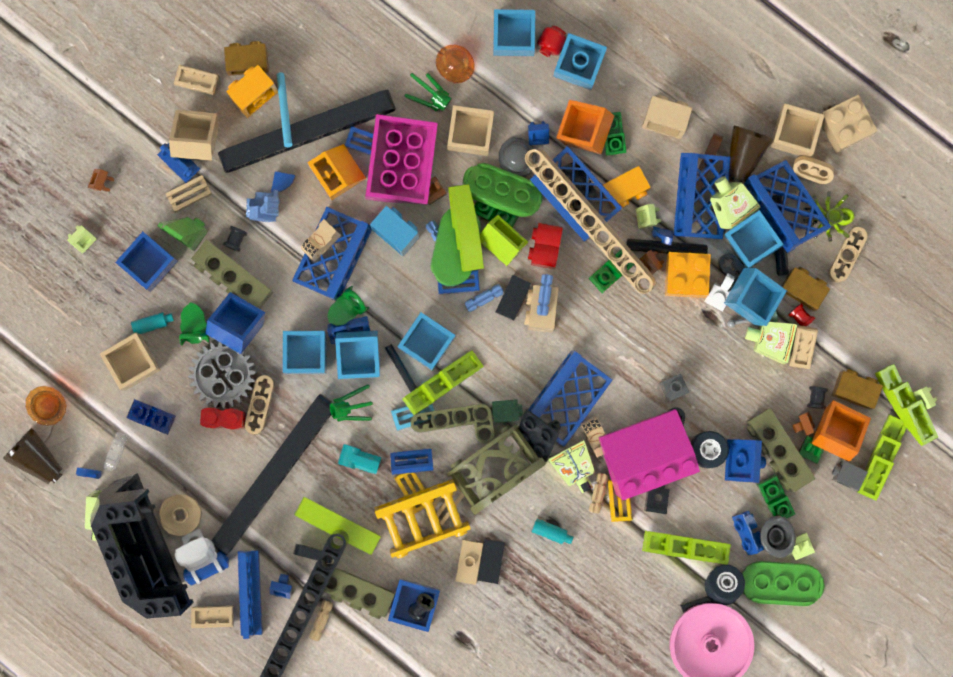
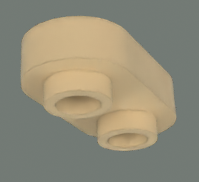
M800 156L794 162L793 170L799 177L819 184H828L833 180L834 168L829 163L809 156Z

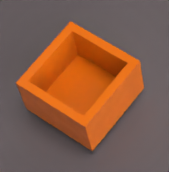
M569 100L556 139L565 146L602 154L614 115L604 107Z
M833 400L824 409L812 444L850 462L859 453L871 418Z

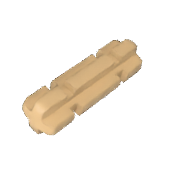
M604 473L597 474V484L594 486L591 498L593 501L589 506V511L596 514L600 513V503L603 502L606 490L605 483L608 481V475Z
M322 601L321 611H318L313 624L314 629L311 630L309 635L310 639L314 641L320 640L322 636L321 631L324 630L330 615L328 613L333 607L332 602Z

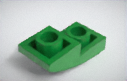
M612 112L614 119L604 145L606 156L627 153L621 112Z
M478 201L474 205L476 215L488 222L499 215L513 228L519 216Z
M622 249L615 254L616 257L622 256ZM608 260L588 279L603 294L623 275ZM629 262L627 270H630L635 264Z
M775 474L756 483L772 516L790 518L796 515L788 496L785 495Z

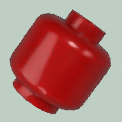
M555 25L545 27L537 40V45L541 48L539 52L546 57L551 55L558 56L566 41L565 31Z

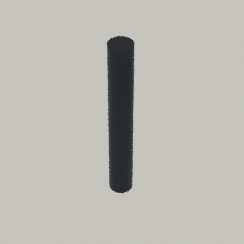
M390 344L385 347L409 391L412 392L417 389L393 345Z

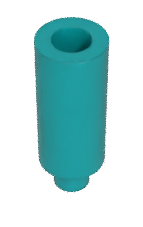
M164 312L131 321L133 333L144 334L167 327V323L174 321L172 313L165 315Z
M538 518L531 531L559 544H563V542L571 544L574 538L567 534V530Z

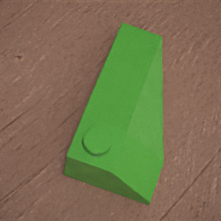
M185 217L159 222L157 225L193 251L196 250L208 232L204 228L205 223L196 217L194 220Z

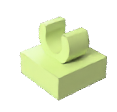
M647 204L636 208L638 228H647L661 222V219H656V212L660 211L659 208L655 207L654 204Z
M81 225L76 226L77 230L72 235L68 234L69 239L67 241L83 254L97 238Z
M927 386L913 392L916 400L922 399L926 410L934 407L937 400L936 397H932L929 392L932 389L930 387L927 388Z
M807 533L796 536V544L792 551L794 560L815 553Z

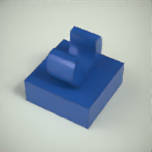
M542 121V124L534 125V122H531L528 125L529 145L549 144V124Z
M280 574L278 582L271 581L270 595L286 599L291 598L292 586L288 585L289 575Z

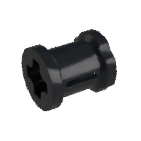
M230 226V234L227 241L223 242V246L240 252L241 249L239 247L244 236H247V232Z
M809 386L811 395L810 403L807 404V407L826 409L824 400L828 388Z
M420 594L417 597V601L409 606L408 613L410 617L416 621L423 620L426 612L434 608V600L428 594Z

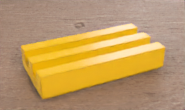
M410 473L400 474L395 477L404 496L409 494L400 480L403 477L412 493L417 492L407 476ZM411 473L420 490L425 489L416 473ZM419 504L420 506L418 508L414 506V513L416 514L417 512L421 511L425 508V506L422 504Z
M608 480L611 522L632 520L630 498L626 499L627 516L623 517L622 499L617 496L619 517H615L612 480Z

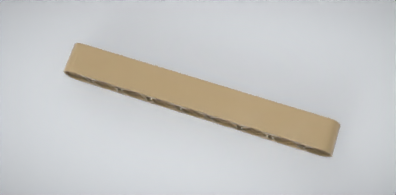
M539 148L528 151L525 155V162L636 291L641 294H647L653 290L656 285V279L549 155ZM535 152L540 155V162L538 164L532 160V155ZM548 168H551L554 172L552 179L546 177L545 172ZM561 184H565L568 188L566 195L561 194L559 191ZM575 199L581 202V209L579 211L573 208L572 204ZM588 215L593 216L595 219L593 226H589L586 222ZM601 231L608 233L609 239L607 242L600 239ZM614 247L622 249L623 254L621 257L614 255ZM629 262L635 264V273H631L627 270V264ZM642 278L649 280V288L646 289L641 286L640 281Z

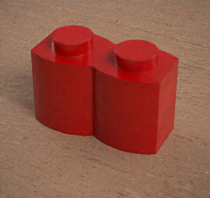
M538 223V228L533 227L531 239L535 240L534 248L530 247L528 260H531V265L555 270L563 227Z
M204 408L201 410L200 425L210 429L224 427L230 430L245 428L246 413L241 410H220L217 408Z

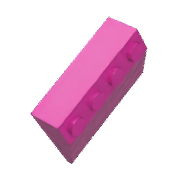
M376 114L365 195L366 200L427 205L438 123Z
M676 409L598 437L615 493L622 500L700 472L694 450Z

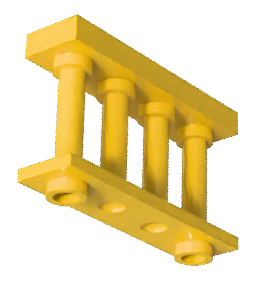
M453 479L374 507L377 519L382 518L386 521L395 548L390 549L391 558L405 557L409 551L453 535L456 537L467 534V530L471 529L468 521L461 522L453 500V492L457 491ZM440 496L445 499L454 524L453 527L444 530L441 528L432 503L434 498ZM418 504L425 506L434 530L433 534L422 537L413 512L414 506ZM401 510L403 513L405 512L415 539L406 544L402 543L393 519L394 513Z

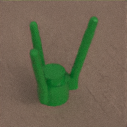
M411 73L410 76L433 94L431 98L433 104L409 94L404 96L430 107L436 112L438 109L443 112L452 100L449 97V93L429 73H426V77L438 89L437 91Z
M367 384L340 398L333 399L334 403L330 404L332 418L337 419L338 422L344 420L371 421L372 417L347 415L353 409L373 405L372 401L354 405L345 402V400L368 389L370 385Z

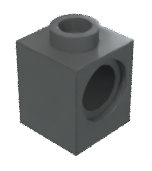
M681 374L659 383L668 402L689 393Z
M841 461L840 464L837 463L833 468L832 474L834 477L832 480L854 491H859L867 471L846 461Z

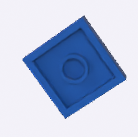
M727 439L729 452L725 466V481L759 483L760 469L766 466L765 457H761L762 441Z

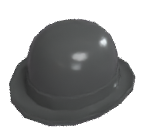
M513 137L506 140L499 150L498 160L501 168L522 177L528 175L532 170L525 162V155L528 151L534 149L533 146L529 145V142L523 138ZM534 153L532 155V160L535 163L536 154Z
M773 516L764 523L760 534L761 544L771 556L778 558L787 557L791 554L796 544L795 530L791 522L785 517Z

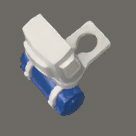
M200 529L183 536L182 541L184 545L176 549L175 558L180 566L185 567L183 577L191 586L196 583L200 584L202 580L216 573L224 572L223 570L229 567V558L221 551L216 553L212 541L204 538ZM198 537V539L189 542L191 538Z

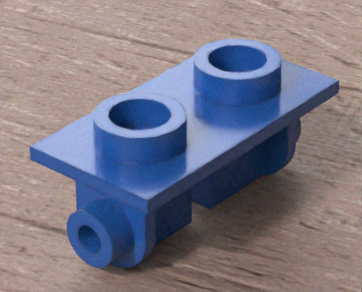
M164 143L160 147L161 151L157 155L185 183L200 170L191 159L171 157L169 143Z
M368 316L352 319L345 325L327 324L331 344H336V332L370 331Z
M748 510L740 515L733 516L734 527L739 533L742 547L747 552V555L757 554L765 550L761 544L760 531L755 533L752 531V529L758 527L753 513L750 514Z

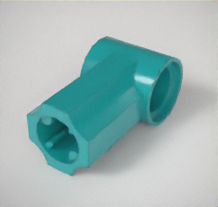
M343 444L337 464L377 474L382 457Z

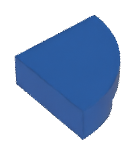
M275 172L271 192L273 190H278L279 192L286 190L293 184L296 176Z
M653 226L652 236L654 238L659 237L662 239V243L671 245L673 231Z
M77 467L76 471L77 476L94 479L101 478L102 471Z

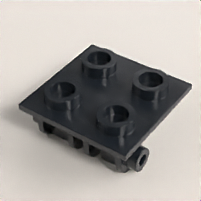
M526 409L518 429L539 458L542 457L547 463L560 433L558 432L561 428L560 422L553 420L547 424Z

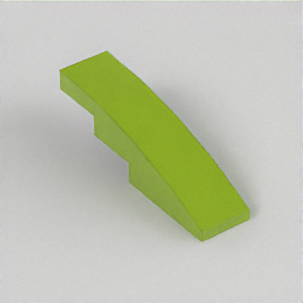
M469 184L448 187L452 228L455 229L457 249L460 250L462 271L484 269L478 223Z
M471 350L406 395L402 400L412 414L416 415L484 366Z
M895 364L888 365L875 372L880 385H883L882 389L893 409L918 443L924 446L938 438L922 399L916 400L908 381L902 382Z
M888 414L866 465L865 471H867V475L860 490L857 491V493L877 501L894 465V458L901 446L900 441L907 429L900 418Z
M303 497L294 514L296 517L329 534L336 530L345 531L349 536L348 544L372 555L381 538L380 535L306 497Z
M645 531L642 551L728 565L731 544Z

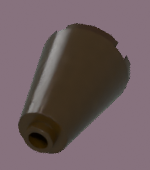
M734 125L729 154L730 181L746 182L772 143L773 138Z
M32 428L3 457L7 463L47 484L50 482L56 483L63 475L60 473L62 467L37 432Z

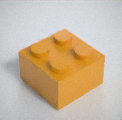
M259 65L255 68L252 66L246 70L245 76L239 81H233L226 91L247 119L278 93L273 81Z
M669 252L666 255L665 296L708 297L711 254Z

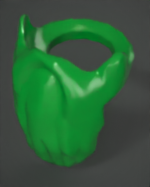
M353 286L347 288L342 296L338 297L331 305L327 316L329 323L336 326L345 325L358 314H364L370 308L365 307L358 294L352 291Z
M190 302L183 308L180 315V329L182 332L179 335L180 345L182 346L185 341L195 344L205 340L209 343L210 336L206 335L207 323L204 313L197 304Z

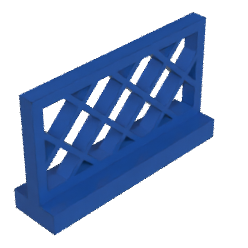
M569 146L553 159L555 163L558 162L560 169L572 170V183L574 185H586L585 198L587 200L600 201L599 214L607 216L604 218L606 222L623 208ZM566 153L573 158L572 167H561L562 157ZM576 170H583L587 174L586 183L575 182ZM535 174L530 179L531 182L584 242L590 239L589 235ZM589 185L597 186L600 189V198L589 197ZM603 201H611L616 209L611 213H602Z
M681 153L673 235L723 239L724 229L719 226L716 214L710 209L712 205L711 200L706 203L702 195L707 190L712 196L716 194L711 186L721 176H725L728 180L730 157ZM698 158L703 159L707 164L702 171L697 167ZM722 160L723 169L718 173L713 165ZM710 169L715 177L708 183L703 175ZM699 179L705 185L700 192L696 189V182ZM699 200L703 208L696 213L694 203ZM707 211L711 218L704 224L700 216ZM697 220L701 228L696 233H691L692 224ZM713 222L717 225V234H712L708 229Z
M787 160L758 175L754 174L748 177L744 183V186L760 205L758 210H760L782 241L787 253L831 228V225ZM784 168L788 178L778 177L777 171ZM760 179H771V188L763 186ZM775 181L786 184L785 192L774 189ZM789 185L798 188V196L788 193ZM773 194L783 196L782 205L773 201ZM787 198L797 200L796 209L785 206ZM801 202L807 203L810 206V213L799 210ZM784 210L795 213L793 221L785 219L783 216ZM798 214L809 217L807 225L797 223ZM812 218L819 220L823 227L819 229L811 227ZM795 227L806 230L803 238L799 239L797 237Z
M326 207L320 222L323 219L327 220L331 213L337 216L339 222L333 225L335 229L341 227L343 237L339 238L332 245L335 255L324 259L322 254L320 256L321 261L311 264L309 257L304 254L292 281L336 301L338 297L342 296L372 229L366 222L359 221ZM348 223L356 224L355 231L346 235L343 225ZM345 240L347 248L344 252L338 254L335 244ZM337 259V269L329 272L326 262ZM323 264L326 274L315 277L313 268ZM310 269L313 279L306 282L299 280L302 272ZM328 277L330 284L327 291L319 288L317 281Z
M571 350L528 410L539 418L543 414L550 413L551 422L554 420L553 413L564 411L566 423H561L560 426L567 427V435L563 440L558 437L556 442L565 447L581 425L580 423L583 422L610 385L612 379L584 359L579 353ZM582 362L587 366L588 375L577 377L576 368ZM600 376L606 381L601 388L593 389L592 377ZM588 378L590 389L579 391L577 379ZM574 380L576 392L565 393L564 384L566 381ZM591 392V402L587 405H581L580 394ZM576 394L578 406L567 408L565 396ZM562 397L563 409L553 410L552 401L554 398ZM578 409V420L569 422L568 410Z
M259 550L237 551L240 628L243 639H250L254 635L263 634Z

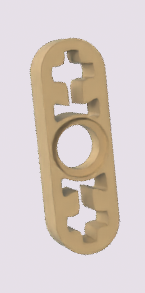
M861 227L851 229L848 232L849 237L845 238L829 269V278L833 282L840 283L848 278L867 240V232ZM859 232L862 240L856 241L854 246L847 245V243H853L855 239L852 234ZM845 249L853 252L852 260L848 261L843 258L842 253ZM842 263L849 265V267H843L841 271L844 274L843 276L835 277L836 273L834 270H838Z
M260 376L255 381L245 421L246 431L253 435L260 434L265 427L275 387L273 379L269 376ZM265 379L270 384V388H266L264 394H268V398L256 396L257 392H262V387L259 386V383L264 382ZM258 399L265 401L266 406L262 411H257L254 408V403ZM252 412L259 415L263 414V418L258 417L257 423L260 424V428H256L255 431H252V427L249 426L250 422L255 420V416H251Z

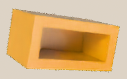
M639 166L603 184L623 208L630 204V200L634 198L640 200L647 196V191L651 188ZM608 201L611 208L615 209L616 207L612 204V202Z

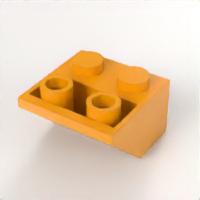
M344 144L324 151L307 162L331 200H334L366 179Z

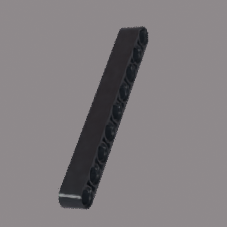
M382 90L290 124L291 147L284 146L283 131L280 128L218 152V156L224 172L230 173L351 128V126L354 127L376 118V114L387 115L395 111L396 107L389 90Z
M322 394L317 396L211 540L215 548L226 556L232 551L330 418V404L333 403Z
M336 530L328 538L260 677H282L349 542V536L345 531ZM338 536L342 538L343 545H336L333 542V537ZM324 556H331L334 559V563L327 564ZM321 574L325 581L322 583L317 582L315 575ZM305 594H314L315 600L309 601ZM296 612H304L306 619H299ZM294 630L297 637L291 638L287 631ZM278 649H285L288 655L281 656ZM269 667H275L279 674H272L269 671Z

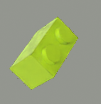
M499 215L492 219L479 234L482 245L506 266L528 244V241Z

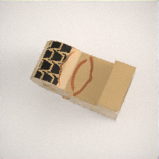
M323 219L318 229L304 241L301 250L314 261L325 253L342 235Z
M595 416L580 424L595 458L604 455L598 437L605 435V432Z

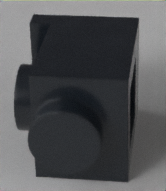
M665 485L647 491L644 511L667 514L670 489H665ZM655 495H661L662 499L660 502L654 500Z

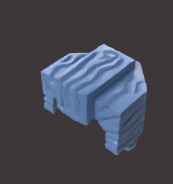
M273 190L271 193L255 192L256 196L254 199L247 198L246 217L255 221L276 222L280 207L278 190Z

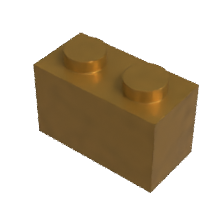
M260 41L250 42L249 45L232 43L229 44V47H224L225 67L228 76L244 75L246 70L252 66L255 68L257 65L265 73L269 72L268 52L265 43L262 44Z
M802 267L791 269L781 286L787 290L786 295L802 303L813 312L819 309L830 291L824 280L812 278L809 276V272Z
M850 369L839 372L831 395L869 410L875 409L883 385L877 384L878 380L871 377L861 378L858 376V372Z

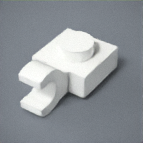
M727 273L721 285L715 282L704 302L723 312L726 307L724 302L730 293L728 289L731 287L735 277Z

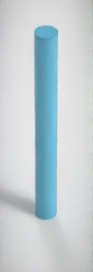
M280 72L276 74L283 140L285 147H291L292 137L285 75Z

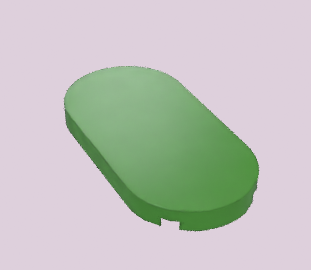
M486 163L469 167L462 181V185L469 184L473 200L519 217H527L536 213L543 199L542 193L531 180Z
M449 209L442 216L439 223L430 267L438 282L446 286H457L468 279L471 271H462L460 250L457 249L455 229L452 228L451 209ZM476 215L477 223H478V229H479V234H480V232H481V223H480V220H479L478 216Z
M757 561L749 564L742 572L745 579L743 593L749 600L756 603L809 606L820 599L824 592L825 584L822 575L816 568L807 564Z

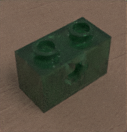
M517 399L492 401L494 424L518 422L519 417L523 416L522 404H518Z

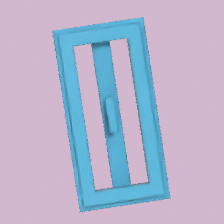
M429 405L428 408L423 409L419 413L434 411L433 405ZM407 406L391 411L397 431L411 427V422L400 425L399 421L413 417L412 413L398 418L396 415L397 413L409 410ZM432 415L427 416L428 420L425 421L418 419L414 422V425L431 420Z

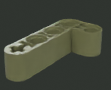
M485 404L418 413L411 419V428L417 433L473 425L478 442L486 444L494 438L491 410ZM478 408H484L487 411L485 419H478L476 417V410ZM458 411L466 413L467 419L465 422L460 423L456 421L455 414ZM438 414L446 417V423L442 426H438L434 421L435 416ZM432 415L431 423L433 428H429V424H424L422 429L414 426L417 418L420 417L422 421L428 420L427 416ZM486 428L490 431V438L488 440H482L479 437L481 429Z

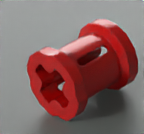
M800 303L788 316L793 317L800 326L807 327L815 320V317L810 316L803 308L804 305Z

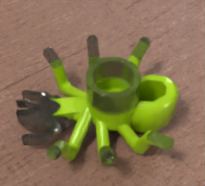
M828 191L825 200L826 212L819 205L816 195H813L814 202L829 224L834 226L838 233L849 238L850 235L838 226L848 225L854 220L855 216L852 210L839 208L849 195L845 194L835 207L830 209L831 191ZM803 208V210H806V211H810V209H811V208ZM808 218L803 219V222L808 223ZM812 218L811 227H813V225L816 224L819 220ZM829 229L826 231V235L828 236V241L832 242V235Z

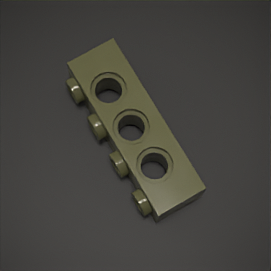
M207 239L191 258L196 262L193 265L202 273L205 270L210 273L211 277L209 279L218 286L221 283L227 287L226 292L228 294L231 292L259 309L262 308L274 293ZM213 260L220 261V266L216 270L210 268V263ZM230 272L236 273V279L233 282L226 281V276ZM245 285L252 286L251 294L243 295L242 289Z
M771 408L762 411L746 422L749 434L753 438L756 437L757 440L762 441L761 452L763 455H768L771 460L769 462L770 467L775 473L778 472L782 477L780 482L787 491L796 492L816 479ZM765 428H769L772 431V437L769 440L763 436ZM777 445L781 446L784 450L781 457H777L774 453ZM788 463H792L795 467L792 475L786 472L785 468Z
M339 568L335 569L332 577L336 578L337 586L336 588H329L327 586L324 591L331 594V599L342 603V600L350 603L349 606L359 611L362 608L370 611V616L380 619L381 616L386 617L395 592ZM321 574L315 575L317 582L322 583L325 581ZM348 585L356 587L357 593L355 596L351 597L346 594L345 589ZM368 593H372L376 597V602L372 605L365 602V595Z

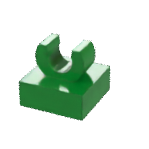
M806 436L799 453L803 458L818 464L824 449L813 445V438Z

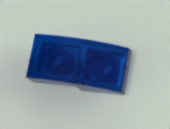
M134 399L126 418L168 435L176 415Z

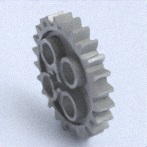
M220 342L218 347L214 343H210L211 349L203 346L204 353H196L199 359L191 360L196 364L195 367H189L190 370L194 371V374L188 376V378L194 379L190 386L197 387L193 393H201L200 401L207 398L206 405H210L214 401L215 408L221 403L225 409L228 402L231 407H234V400L242 403L241 396L243 395L248 398L246 390L253 391L249 384L256 381L251 378V375L257 374L256 371L250 369L255 366V363H248L251 356L244 357L246 350L239 354L227 346L224 347ZM224 355L230 356V363L227 366H222L220 362L221 357ZM212 359H215L220 370L227 371L225 377L233 386V390L229 389L224 379L218 378L220 373L213 365ZM211 366L213 374L206 378L203 371L206 367ZM236 372H240L242 375L239 383L232 381V375ZM222 383L224 385V392L217 395L214 388L217 384Z

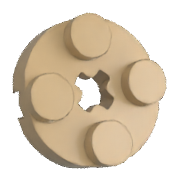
M189 495L171 496L162 503L159 509L162 528L174 536L192 533L201 522L202 509L198 502ZM184 510L185 519L178 521L175 512Z

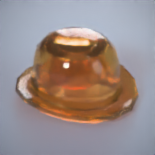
M448 45L442 48L436 56L437 70L442 77L450 82L463 83L470 79L474 73L475 64L473 57L462 46Z
M40 386L29 392L25 407L33 421L40 425L49 426L62 420L66 413L67 405L65 398L58 390L53 387Z

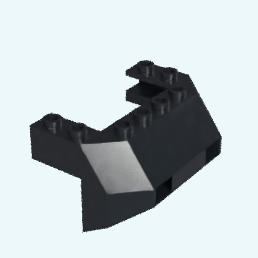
M138 473L116 480L99 493L91 512V528L121 601L146 619L181 616L194 601L188 597L186 592L187 584H182L154 515L153 510L156 507L155 504H151L147 495L150 493L149 489H144Z

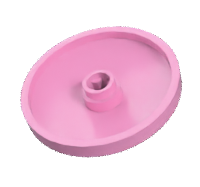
M702 603L685 611L674 624L669 640L670 655L676 669L683 677H742L753 659L754 637L747 621L734 609L718 603Z

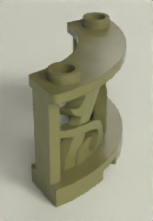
M518 424L511 428L509 425L498 431L500 436L463 462L459 459L450 466L452 470L447 473V476L452 477L472 506L470 510L474 515L546 465L543 458L539 459L519 431ZM509 436H512L520 447L515 454L511 453L514 447L513 443L509 447L504 444ZM499 442L500 450H488ZM523 451L531 464L518 455ZM479 456L476 467L470 464L472 460ZM487 457L509 459L504 468V476L507 481L505 484L493 477L482 479L483 467ZM513 461L516 462L513 467L517 468V473L515 474L509 472V467ZM468 468L471 471L470 475L466 477L470 479L475 477L474 483L468 484L461 474L463 469ZM493 482L494 489L488 490L487 485L483 487V483ZM476 486V491H477L478 496L476 495V493L473 491V489H472L471 487Z

